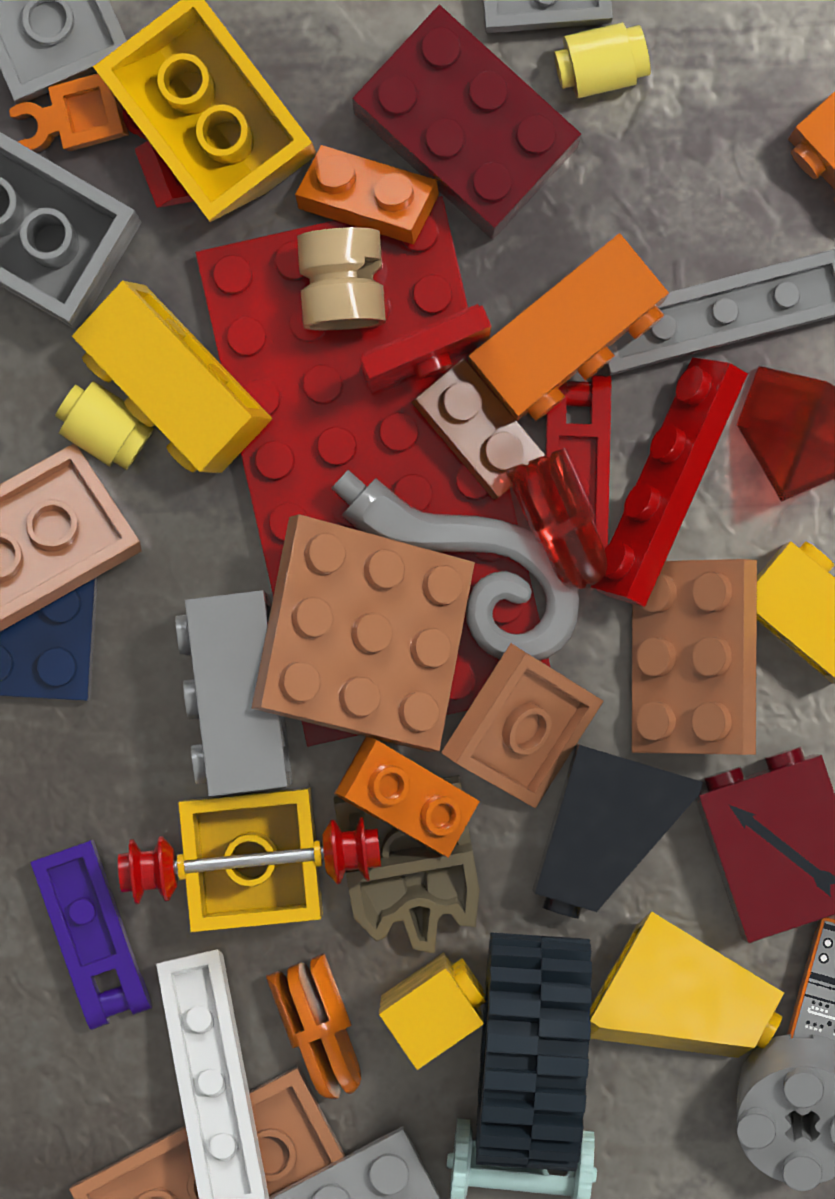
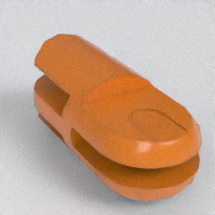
M321 954L313 957L310 961V969L302 962L290 966L287 970V977L279 971L266 975L292 1048H300L310 1078L318 1093L329 1099H339L341 1094L340 1086L348 1094L355 1092L361 1082V1071L346 1030L352 1024L326 955Z

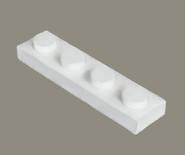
M216 949L157 963V972L199 1199H269L223 953Z

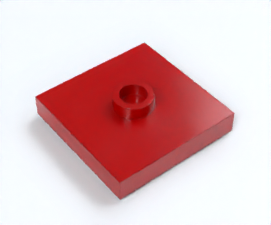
M473 305L362 353V357H360L362 372L371 393L412 375H416L417 380H422L453 366L452 358L484 344L490 338L492 326L483 305Z

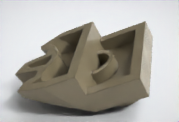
M459 775L442 778L462 790ZM338 796L333 797L337 824L342 832L354 831L360 817H364L365 829L378 828L381 867L369 868V882H366L359 869L345 871L353 917L376 942L387 936L394 922L403 921L412 948L435 953L438 920L443 914H451L459 926L476 927L480 890L468 824L448 858L389 824L356 808Z

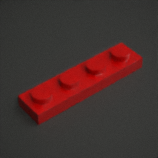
M692 357L687 370L682 374L677 383L676 395L663 425L652 439L650 454L636 486L632 488L626 498L624 513L612 540L601 554L599 569L591 585L592 589L610 598L643 607L646 606L748 373L728 362Z

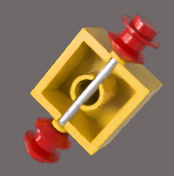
M311 787L182 800L178 804L183 854H177V861L174 848L163 836H159L155 849L150 851H141L135 840L130 839L129 853L118 854L117 860L121 892H132L135 904H140L145 890L158 889L164 901H169L178 886V876L179 880H186L191 932L321 920L323 906L319 867L323 866L322 860L325 861L326 873L337 885L341 884L345 871L359 869L366 882H369V868L381 867L378 828L365 829L364 817H360L354 831L344 832L341 831L334 819L330 820L322 834L323 847H321L320 840H316Z

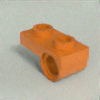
M365 737L334 792L336 796L389 824L448 858L480 802L402 754L370 737Z

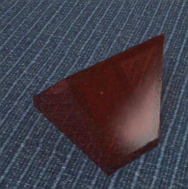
M758 366L736 426L741 431L782 502L835 479V386L827 381Z

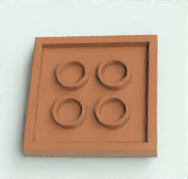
M300 514L289 517L251 709L427 752L440 751L475 562Z

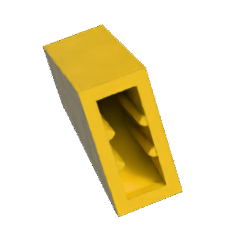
M650 912L634 928L591 1004L590 1039L739 1058L754 1049L755 1046L765 1048L770 1042L782 1020V1016L776 1013L775 1010L784 992L654 912Z

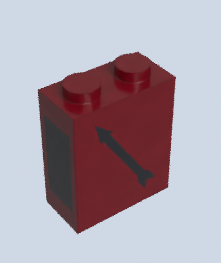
M801 746L766 757L768 769L745 777L741 766L705 777L708 789L700 791V794L695 799L741 939L747 943L835 915V793L822 755L812 754L805 757Z

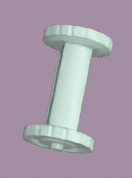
M457 1118L454 1151L447 1155L446 1166L452 1169L450 1199H465L468 1186L570 1196V1199L591 1198L592 1183L596 1182L597 1168L594 1167V1131L583 1130L577 1171H567L566 1176L549 1175L547 1169L476 1165V1140L472 1139L473 1131L470 1119Z

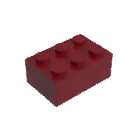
M440 4L352 98L354 114L422 176L436 179L438 191L492 240L576 151L581 138V133Z

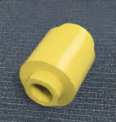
M621 22L563 36L564 49L554 51L555 66L562 89L573 87L577 99L634 86L637 84V78L651 74L648 49L640 25L626 28L624 23Z
M92 381L86 390L75 384L55 414V417L64 422L59 431L61 436L110 467L113 463H116L125 470H128L154 430V427H148L134 417L126 408L124 400L95 381Z

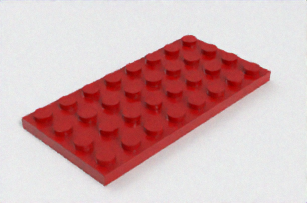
M443 196L437 198L414 245L380 234L382 269L373 275V280L383 285L386 323L378 326L349 330H309L303 327L301 290L310 284V279L300 274L297 236L316 230L358 227L333 220L195 252L220 363L273 418L241 452L273 597L289 517L300 514L358 530L342 516L350 505L331 489L347 470L351 471L367 487L377 478L404 502L421 512L480 516L518 525L510 488L499 498L493 500L411 403L463 358L468 363L469 355L478 348L452 358L453 366L422 380H417L416 375H412L371 393L362 372L360 360L362 353L468 308ZM439 552L475 562L469 596L473 587L481 578L494 572L508 571L519 575L529 583L532 592L531 598L526 603L517 604L506 599L496 603L493 609V619L500 629L512 634H522L532 630L540 622L529 571L520 563L509 557L494 553ZM466 612L446 715L468 711L500 661L484 651L474 640L466 623ZM549 658L541 660L542 663L551 667ZM301 721L307 747L358 736L357 734Z

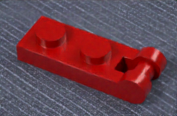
M593 375L591 382L567 381L560 386L559 390L565 398L546 413L543 539L557 552L602 553L608 546L612 380L611 376ZM566 407H590V424L566 423Z

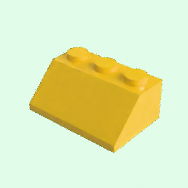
M180 0L93 66L210 222L268 193L316 155L312 141L205 0Z

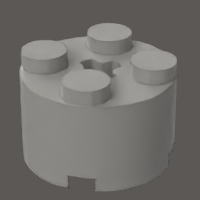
M791 1034L776 1036L770 1040L765 1048L757 1047L742 1065L737 1086V1134L745 1155L760 1171L778 1181L785 1182L790 1188L798 1191L812 1190L819 1183L835 1178V1041L813 1034V1039L791 1038Z

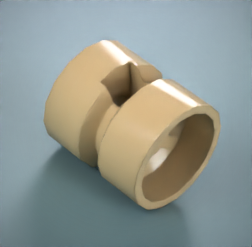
M332 228L306 232L297 236L300 274L310 279V284L301 290L303 327L305 329L349 330L368 328L386 323L383 285L373 280V275L382 269L379 230L371 228Z

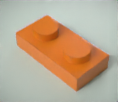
M323 145L320 146L295 193L298 209L358 228L376 229L380 231L381 235L413 245L439 196L436 179Z

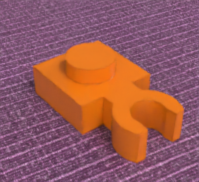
M98 73L48 87L52 102L51 106L41 107L32 102H22L9 109L10 117L15 120H23L28 117H34L37 120L38 130L32 138L18 141V143L36 153L47 149L52 144L54 138L59 135L63 149L69 152L129 135L128 128L123 119L122 105Z

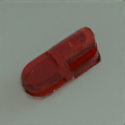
M566 448L552 452L550 458L544 455L530 460L527 465L522 463L508 468L506 475L536 542L542 543L553 570L561 583L570 589H583L587 583L595 585L602 581L608 566L605 549L592 521L595 518V513Z

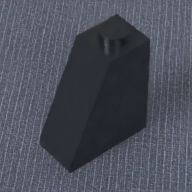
M576 744L532 889L535 894L545 897L542 908L579 919L582 908L597 912L700 794L703 782Z

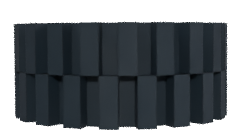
M490 933L484 998L487 1002L484 1004L483 1010L484 1024L482 1025L478 1082L476 1165L577 1171L583 1138V1116L586 1108V1082L589 1069L588 1051L592 1004V951L590 939Z

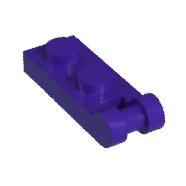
M94 840L31 861L34 875L89 1028L93 1030L110 1024L109 1017L127 1010H131L132 1014L135 1015L152 1009L147 986L139 971ZM115 968L121 986L101 993L94 976Z

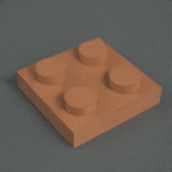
M510 643L441 753L461 767L536 809L604 701Z

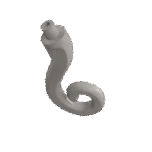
M349 470L331 488L350 505L342 516L359 531L436 552L494 553L511 558L533 574L545 593L546 610L541 621L532 630L522 634H512L500 629L493 619V609L496 603L502 599L517 604L526 603L531 598L532 592L528 582L517 574L500 571L481 578L473 587L467 601L466 623L474 640L491 656L500 660L510 643L541 661L562 649L571 639L578 621L579 595L577 585L564 559L540 536L524 527L502 520L480 516L421 512L404 502L377 478L367 487Z

